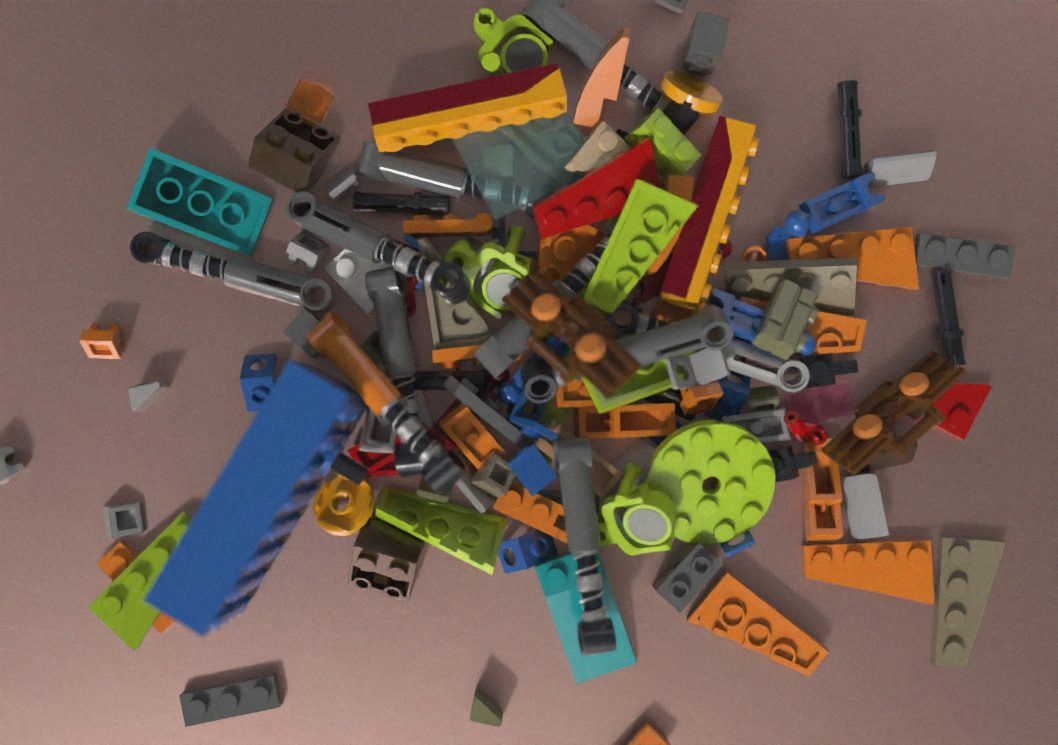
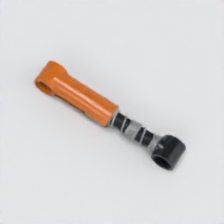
M329 312L307 334L308 341L321 355L327 357L376 416L383 415V419H388L393 424L392 429L397 430L396 434H398L399 438L405 444H410L411 452H416L420 456L419 461L423 465L421 473L426 482L436 492L445 494L468 473L466 464L453 450L447 447L443 449L440 444H435L436 440L432 441L425 433L427 429L423 430L424 425L417 420L416 416H411L408 413V407L404 408L400 403L403 395L353 338V332L347 323L337 314Z

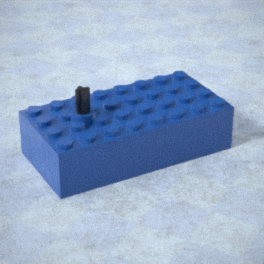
M289 360L143 601L202 637L213 630L217 632L222 625L226 626L239 613L242 615L252 600V597L248 596L250 591L255 586L259 587L269 572L265 568L267 563L272 558L276 559L285 545V542L281 541L288 531L292 532L302 517L298 513L305 503L309 504L316 495L318 487L315 484L322 476L326 477L331 470L358 486L365 479L369 468L343 453L345 445L351 436L348 429L352 423L361 420L368 408L359 394L350 386L315 365Z

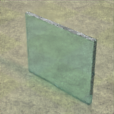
M567 112L561 113L554 118L543 117L529 120L522 125L510 124L498 127L490 132L477 131L468 133L461 138H451L471 174V180L476 183L495 220L567 184L584 177L583 174H585V172L579 170L571 172L564 168L584 143L578 133V128L574 126Z

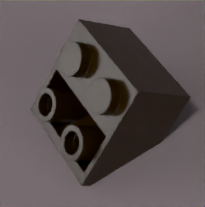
M285 108L254 137L248 167L295 192H308L319 181L341 137L303 118L300 114Z
M369 518L367 523L360 528L354 543L347 584L356 586L361 590H370L384 594L392 599L408 601L425 541L390 523Z

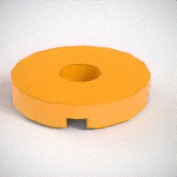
M668 71L664 74L661 88L675 102L683 104L684 101L692 103L691 108L702 113H715L723 101L722 95L708 83L678 71Z
M338 474V477L332 481L330 479L326 481L317 492L313 504V514L316 515V522L322 529L332 535L346 536L355 533L367 523L373 513L375 496L374 490L365 479L358 486ZM349 497L348 505L343 510H338L340 501Z

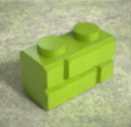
M659 107L641 119L624 138L631 147L635 146L636 142L644 137L650 138L657 171L664 178L668 175H684L701 156L699 151Z

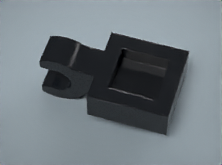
M832 353L798 358L808 368L810 375L809 382L805 388L836 385L835 375L859 372L857 360L833 363Z
M792 446L768 450L774 465L775 483L796 479L800 476L798 469L811 467L812 464L818 463L815 450L795 455Z

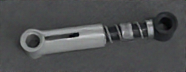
M626 300L621 302L613 314L607 312V320L615 328L617 335H634L673 323L671 320L667 322L659 320L658 316L650 317V313H645L643 309L635 307L633 303ZM619 310H627L632 314V320L627 325H619L614 321L615 313ZM732 338L731 342L723 348L728 368L731 371L779 386L787 392L800 391L809 382L808 368L794 356L784 360L771 354V351H765L751 343ZM703 347V348H700V349H697V350H693V351H694L695 353H697V352H699V351H701V350L706 349V347ZM746 357L771 365L773 369L746 361ZM791 366L797 367V377L794 380L785 381L783 379L785 369Z

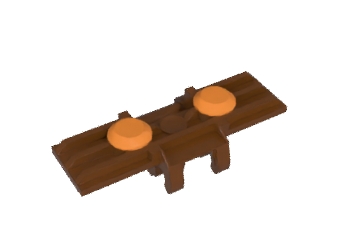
M535 269L501 298L502 302L533 330L527 337L525 346L530 351L535 350L560 373V379L565 383L573 381L581 374L608 399L643 367L637 359L611 337L615 333V328L608 320L579 295L569 298L566 294L563 295ZM551 337L556 340L562 339L573 349V352L567 356L569 364L546 343L547 340Z
M930 350L901 378L895 377L891 381H885L854 409L856 418L821 449L822 453L853 475L859 472L884 448L898 458L903 459L908 454L907 450L935 424L940 425L945 420L943 413L932 404L966 374V370ZM904 415L913 420L923 417L898 441L895 440L896 435L892 427Z

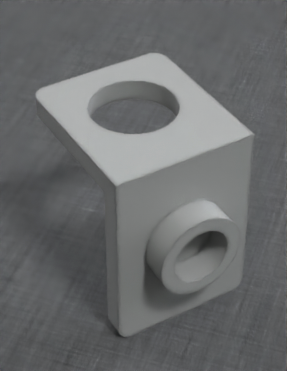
M706 348L689 356H673L666 359L673 389H687L705 385L730 374L723 348L720 350ZM677 364H680L686 372L685 381L681 380L677 374Z

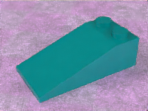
M149 148L126 209L250 257L273 198Z
M566 551L535 565L546 601L577 684L637 663L599 552L595 554L596 560L600 562L597 569L601 573L603 587L600 588L604 591L601 599L602 604L606 606L604 610L606 611L607 618H611L614 624L616 651L584 656L581 654L577 635V623L582 620L580 613L583 612V606L579 603L582 600L581 592L577 591L576 577L579 575L575 574L578 571L577 560L573 559L576 554Z

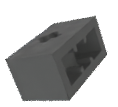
M697 12L689 31L682 68L689 69L688 72L696 76H706L714 72L722 57L730 18Z
M698 541L695 544L690 543L652 586L659 595L681 613L723 564Z

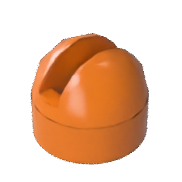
M751 245L742 253V262L750 261L754 250L759 251L755 261H768L766 251L758 245Z

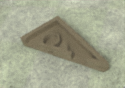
M419 238L417 240L420 257L426 256V260L430 262L445 263L428 238ZM457 279L450 280L446 288L455 286ZM425 285L435 350L482 345L494 335L469 297L462 303L451 304L445 301L439 293Z

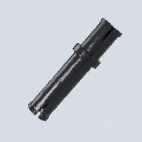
M855 80L837 83L839 111L836 112V119L840 120L842 179H853L863 176L859 127L862 109L858 107V81Z
M355 191L353 195L354 212L413 214V216H443L449 214L450 197L423 196L421 192H414V195Z
M952 271L931 273L941 332L937 334L938 340H942L944 357L954 363L956 362L959 366L966 365L961 339L964 336V330L960 329L951 276Z
M450 368L449 371H417L418 373L412 376V378H415L413 381L414 390H448L443 384L450 375L459 382L466 378L482 391H486L488 386L486 370L460 371L458 368Z

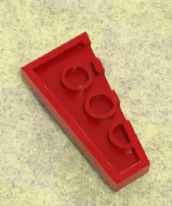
M648 137L642 138L627 151L619 152L604 165L597 169H591L583 174L584 177L571 185L563 186L532 205L539 236L545 239L621 214L637 179L661 189L651 139Z

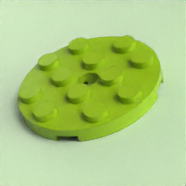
M715 420L694 422L670 434L653 453L649 461L650 466L647 479L645 480V483L649 486L648 490L659 491L668 496L674 503L677 511L672 528L675 533L674 537L693 544L698 541L701 545L728 542L752 529L766 513L775 490L774 465L768 451L760 440L749 430L738 424L715 422ZM713 476L718 478L715 490L702 488V483L706 478Z

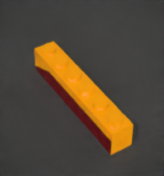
M557 62L368 103V108L379 153L385 151L397 152L403 147L412 145H429L440 139H457L477 131L490 132L505 125H522L533 119L557 117L561 113L567 112V94Z
M719 116L691 199V203L698 205V207L684 223L661 289V301L694 311L699 310L701 302L707 304L713 286L708 284L711 272L717 274L722 255L717 253L720 244H727L732 225L727 223L730 214L736 215L740 205L741 196L737 195L740 185L746 186L751 167L746 165L749 156L755 157L759 147L760 138L755 137L757 125Z

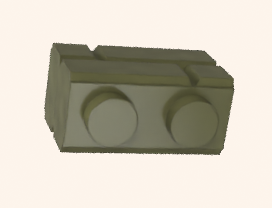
M782 279L773 291L752 341L753 345L765 351H771V354L784 360H788L795 351L800 353L808 338V335L803 333L806 325H812L819 311L818 308L814 307L818 298L817 293L804 287L800 288L798 284L787 279Z

